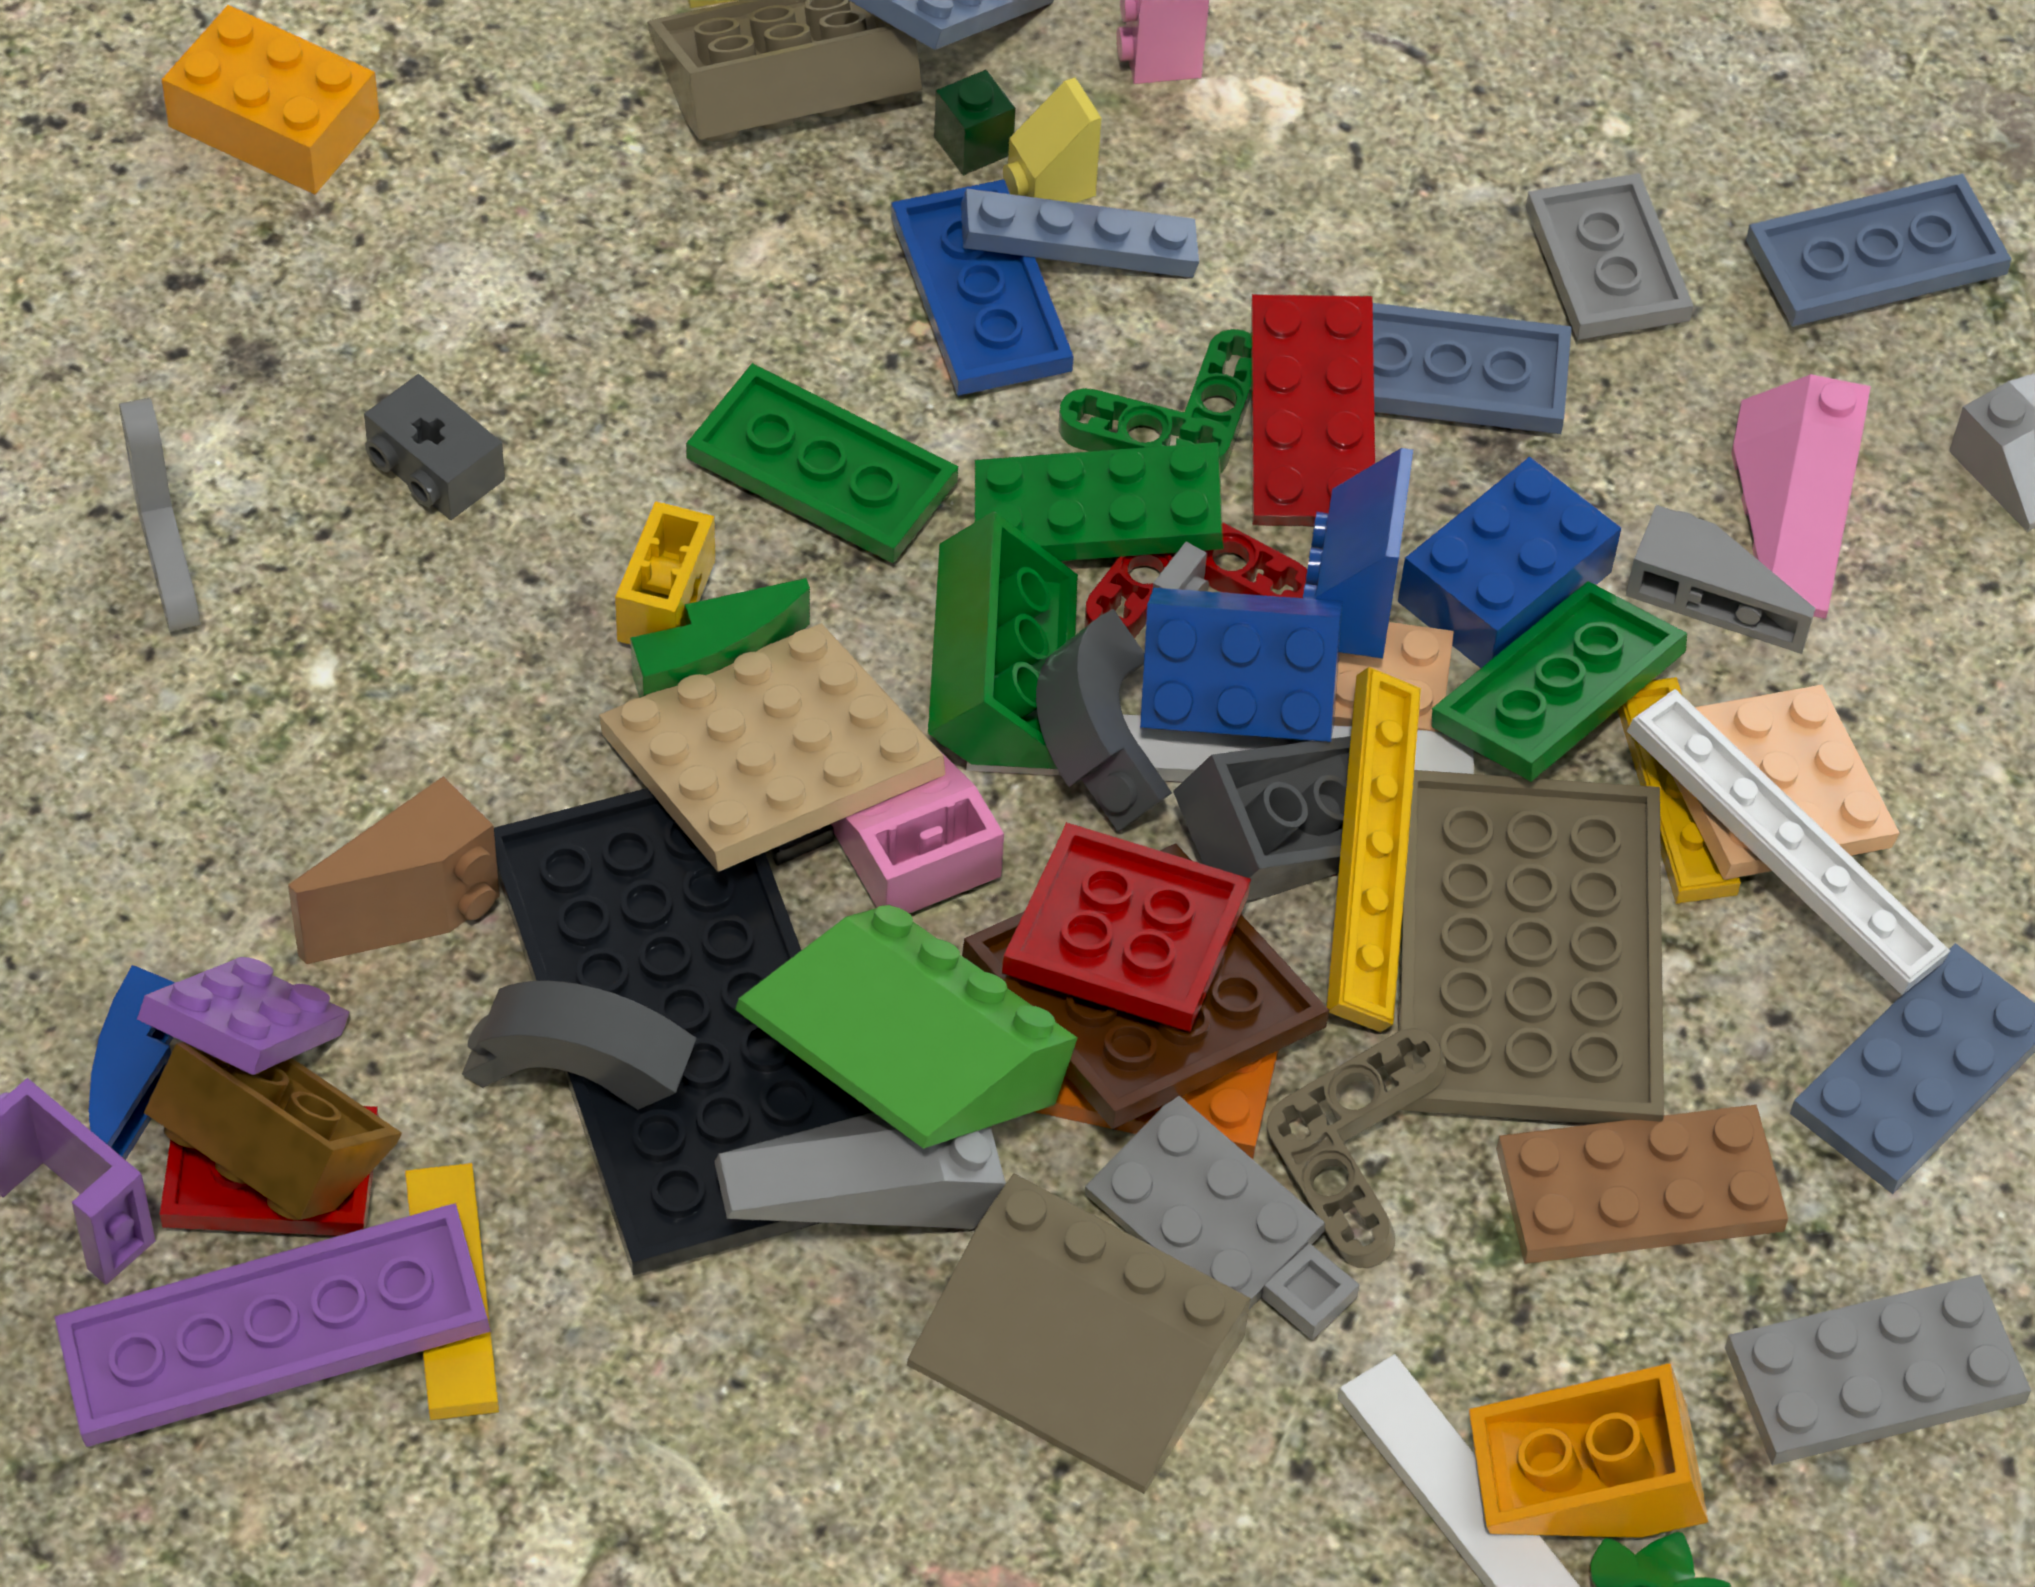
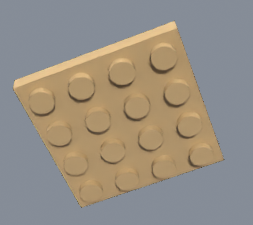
M822 623L800 630L756 652L744 653L738 656L733 664L708 675L688 676L681 680L678 686L632 699L619 707L599 714L602 735L718 872L946 775L944 755Z

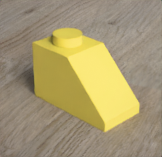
M1076 77L1065 80L1009 138L1008 164L1003 166V177L1010 194L1072 203L1096 196L1101 116Z

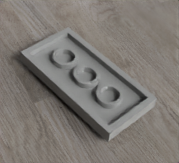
M1981 1274L1730 1334L1725 1345V1350L1772 1465L2025 1404L2031 1393V1388Z

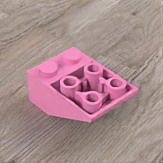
M945 755L946 775L831 824L834 828L835 836L876 907L891 905L912 913L997 879L1002 875L1004 833L976 786Z

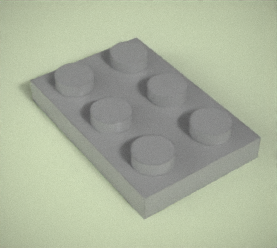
M1640 173L1528 191L1526 209L1577 340L1691 320L1694 305Z
M1180 1096L1165 1104L1085 1186L1086 1196L1130 1235L1250 1297L1249 1310L1262 1297L1264 1284L1308 1243L1313 1244L1325 1231V1222Z

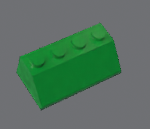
M995 511L939 544L928 734L935 738L942 746L949 748L971 765L1057 769L1041 732L1036 706V688L1041 668L1046 659L1076 634L1078 574Z

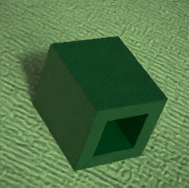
M985 69L936 90L934 138L961 174L966 175L1008 157L1009 138L1014 134L1016 107Z

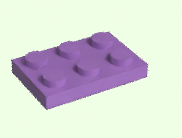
M238 957L145 995L137 1020L254 1075L341 1036L350 1012L330 1003V996L319 988L306 984H290L274 976V971L268 964L253 958Z

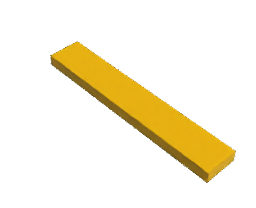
M1367 667L1356 675L1327 1008L1329 1013L1382 1032L1394 1023L1421 688L1374 668Z

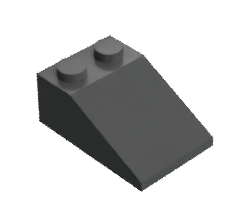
M1351 736L1332 738L1331 742L1309 741L1212 754L1173 790L1202 863L1250 878L1251 884L1247 900L1270 897L1338 874Z

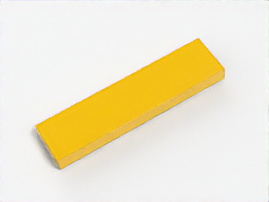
M1677 677L1652 680L1618 709V713L1640 786L1660 787L1661 856L1675 903L1737 896L1741 885L1740 878L1723 879L1672 774L1627 732L1633 718L1668 693L1676 689L1682 695Z
M472 1163L405 1170L409 1216L456 1203L489 1322ZM491 1332L423 1351L430 1420L499 1412Z

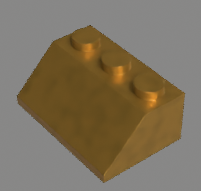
M185 1042L176 1043L144 1111L146 1115L165 1127L164 1133L170 1140L184 1147L196 1148L216 1162L215 1168L221 1175L234 1182L248 1184L268 1198L267 1204L273 1211L293 1220H303L335 1211L396 1146L402 1135L401 1131L293 1058L252 1075Z

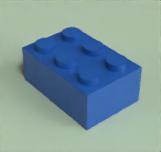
M1528 457L1405 557L1398 603L1429 628L1454 631L1452 646L1479 668H1482L1587 581L1597 585L1612 572L1621 527L1534 459Z
M1153 588L1147 603L1140 728L1331 742L1335 721L1343 601Z

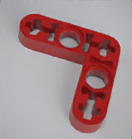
M1223 522L1224 549L1204 551L1207 553L1204 579L1209 582L1211 588L1221 593L1303 598L1307 568L1296 560ZM1177 553L1119 557L1093 589L1086 601L1085 627L1102 614L1112 609L1116 611L1121 605V597L1123 596L1126 599L1123 617H1119L1135 639L1146 625L1147 603L1152 593L1153 583L1142 584L1136 582L1131 578L1129 572L1138 566H1151L1161 573ZM1223 553H1235L1244 558L1247 565L1236 571H1227L1216 565L1214 558ZM1259 569L1263 570V575L1260 573L1257 574V571ZM1284 585L1293 588V591L1286 589L1281 595L1272 591V589L1280 590Z

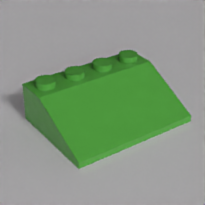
M891 905L879 906L876 909L843 918L738 999L735 1009L923 1149L1055 1105L1077 1041V1037L1056 1023L1055 1018L1048 1011L1026 1002L1008 989L1007 984L1000 977L984 972L961 956L956 946L945 940L937 939L913 922V917L908 912Z

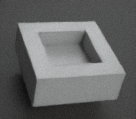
M1185 542L1153 582V588L1208 591L1209 582L1204 579L1207 553Z
M1308 1243L1264 1284L1262 1298L1313 1340L1357 1298L1360 1284L1312 1244Z

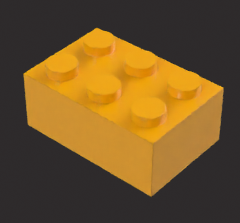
M227 5L162 78L169 127L314 195L317 194L380 119L375 71L231 5Z

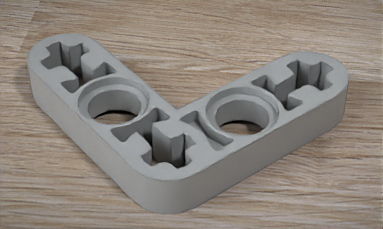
M149 397L120 403L119 409L134 496L169 632L199 626L201 623L198 606L172 509L162 443L152 400Z

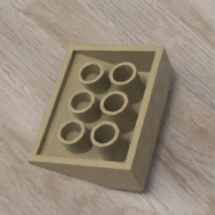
M739 0L647 21L649 33L683 117L699 140L706 139L712 142L727 141L737 137L741 130L759 126L765 129L785 128L795 122V118L813 114L823 117L839 116L847 113L850 110V106L871 101L875 104H892L903 100L906 93L922 90L916 39L849 0Z
M1013 1173L978 1224L907 1359V1366L1145 1494L1244 1339L1251 1298Z

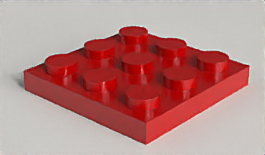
M1066 822L1004 954L1002 974L1190 1032L1247 901L1251 879Z

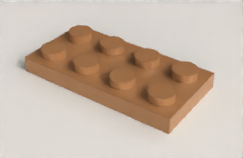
M1757 1104L1664 1115L1661 1122L1623 1120L1499 1135L1497 1155L1524 1264L1778 1233L1785 1231L1788 1222V1215Z

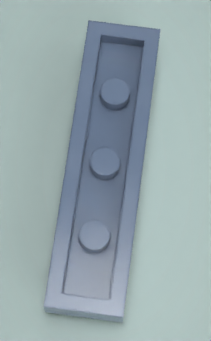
M967 188L961 203L963 248L1190 278L1194 277L1199 264L1196 224L1193 218Z

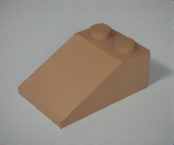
M442 776L288 884L298 956L306 964L450 933L466 920H476L483 916L492 907L495 900L500 897L494 825Z

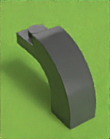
M1112 609L1091 622L1046 659L1037 681L1036 706L1045 744L1064 781L1070 787L1082 780L1115 829L1119 832L1171 795L1172 792L1133 737L1121 710L1119 698L1121 682L1144 665L1145 653L1116 611Z
M559 981L520 982L500 988L489 1014L482 1018L473 1029L468 1040V1048L471 1049V1053L462 1075L483 1088L527 1068L545 1067L560 1069L578 1074L598 1083L639 1110L676 1093L697 1038L650 1008L608 991Z

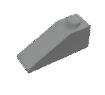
M1659 505L1655 506L1633 561L1626 596L1802 654L1816 608L1716 524L1696 518L1687 512L1674 511Z

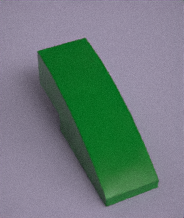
M807 578L685 604V626L630 637L632 676L639 698L650 693L678 686L679 682L688 676L708 675L733 664L735 659L744 653L756 652L769 644L804 630L810 625V586Z

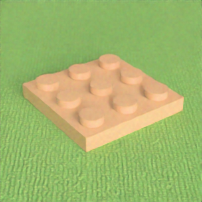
M1823 685L1695 707L1850 856L1893 847L1900 832ZM1673 776L1724 880L1772 871Z

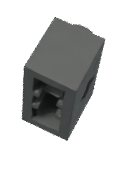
M419 373L364 413L367 438L365 449L372 462L384 472L391 470L408 485L413 496L426 507L434 506L450 521L505 480L502 442Z

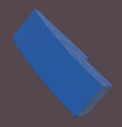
M134 965L131 966L116 993L99 1035L91 1071L89 1097L90 1131L125 1160L152 1119L144 1111L172 1054L169 1044L174 1038L137 1020L145 995L176 982Z

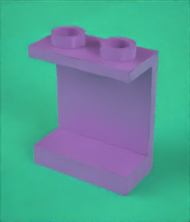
M26 1078L10 1093L0 1094V1195L5 1197L43 1163L80 1194L72 1201V1206L87 1270L107 1285L156 1241L142 1173L30 1079Z

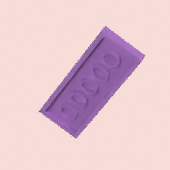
M456 1203L54 1316L79 1430L86 1447L491 1331Z

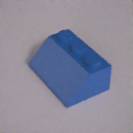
M1400 448L1333 488L1329 513L1316 512L1303 598L1343 601L1339 649L1341 653L1383 659L1399 561L1413 449Z

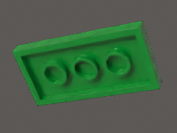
M753 363L686 443L687 459L893 564L958 482L959 466Z
M1218 442L975 460V522L995 511L1059 561L1177 553L1185 542L1203 551L1221 550L1224 547Z
M1587 581L1432 708V727L1532 782L1686 652L1687 633Z

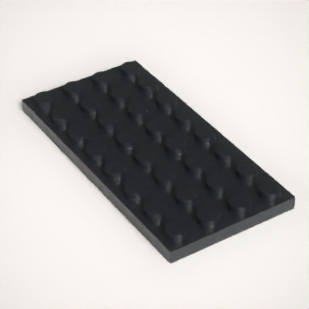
M648 788L494 827L498 879L532 980L581 984L620 995L663 1015L697 1038L676 1093L639 1110L598 1083L578 1074L564 1071L633 1276L820 1224L819 1222L727 1219L714 1163L718 1155L724 1152L863 1115L857 1099L735 1010L738 999L801 951L765 852L718 872Z

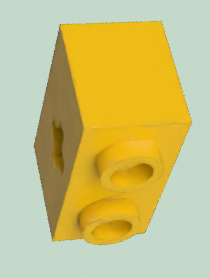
M658 501L654 502L615 596L618 642L631 645L630 637L686 625L685 604L700 600L715 563V516Z

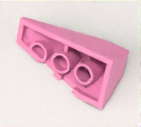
M1810 374L1741 401L1731 455L1735 470H1739L1743 488L1741 500L1745 515H1749L1754 538L1752 547L1754 557L1815 607L1814 617L1826 619L1871 386Z

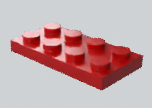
M1252 294V525L1314 526L1316 512L1329 513L1332 489L1375 464L1373 296Z

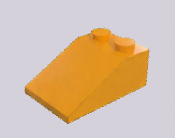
M1671 1363L1469 1409L1486 1527L1490 1534L1641 1538L1709 1523L1688 1407Z

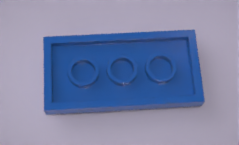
M1004 179L891 202L893 225L957 396L1073 371L1074 356L1035 257L963 248L961 203L966 188L1010 194Z

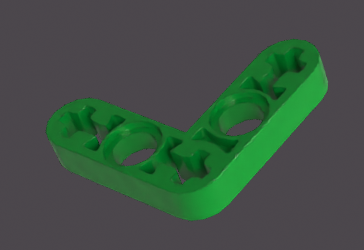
M1229 329L1221 331L1213 337L1206 351L1185 412L1096 389H1077L1065 395L1060 403L1058 430L1061 438L1067 444L1085 451L1170 446L1171 435L1179 437L1176 438V445L1218 442L1220 471L1223 473L1228 465L1251 400V333L1239 329ZM1232 355H1238L1241 357L1236 364L1234 377L1225 374L1226 361H1229ZM1218 395L1230 399L1234 403V407L1229 411L1214 412L1207 409L1202 402L1210 396ZM1084 414L1095 416L1090 418L1088 424L1078 422L1083 418ZM1113 420L1118 421L1117 433L1109 431V429L1112 430ZM1140 425L1150 426L1159 432L1160 437L1147 443L1134 440L1128 434V431Z

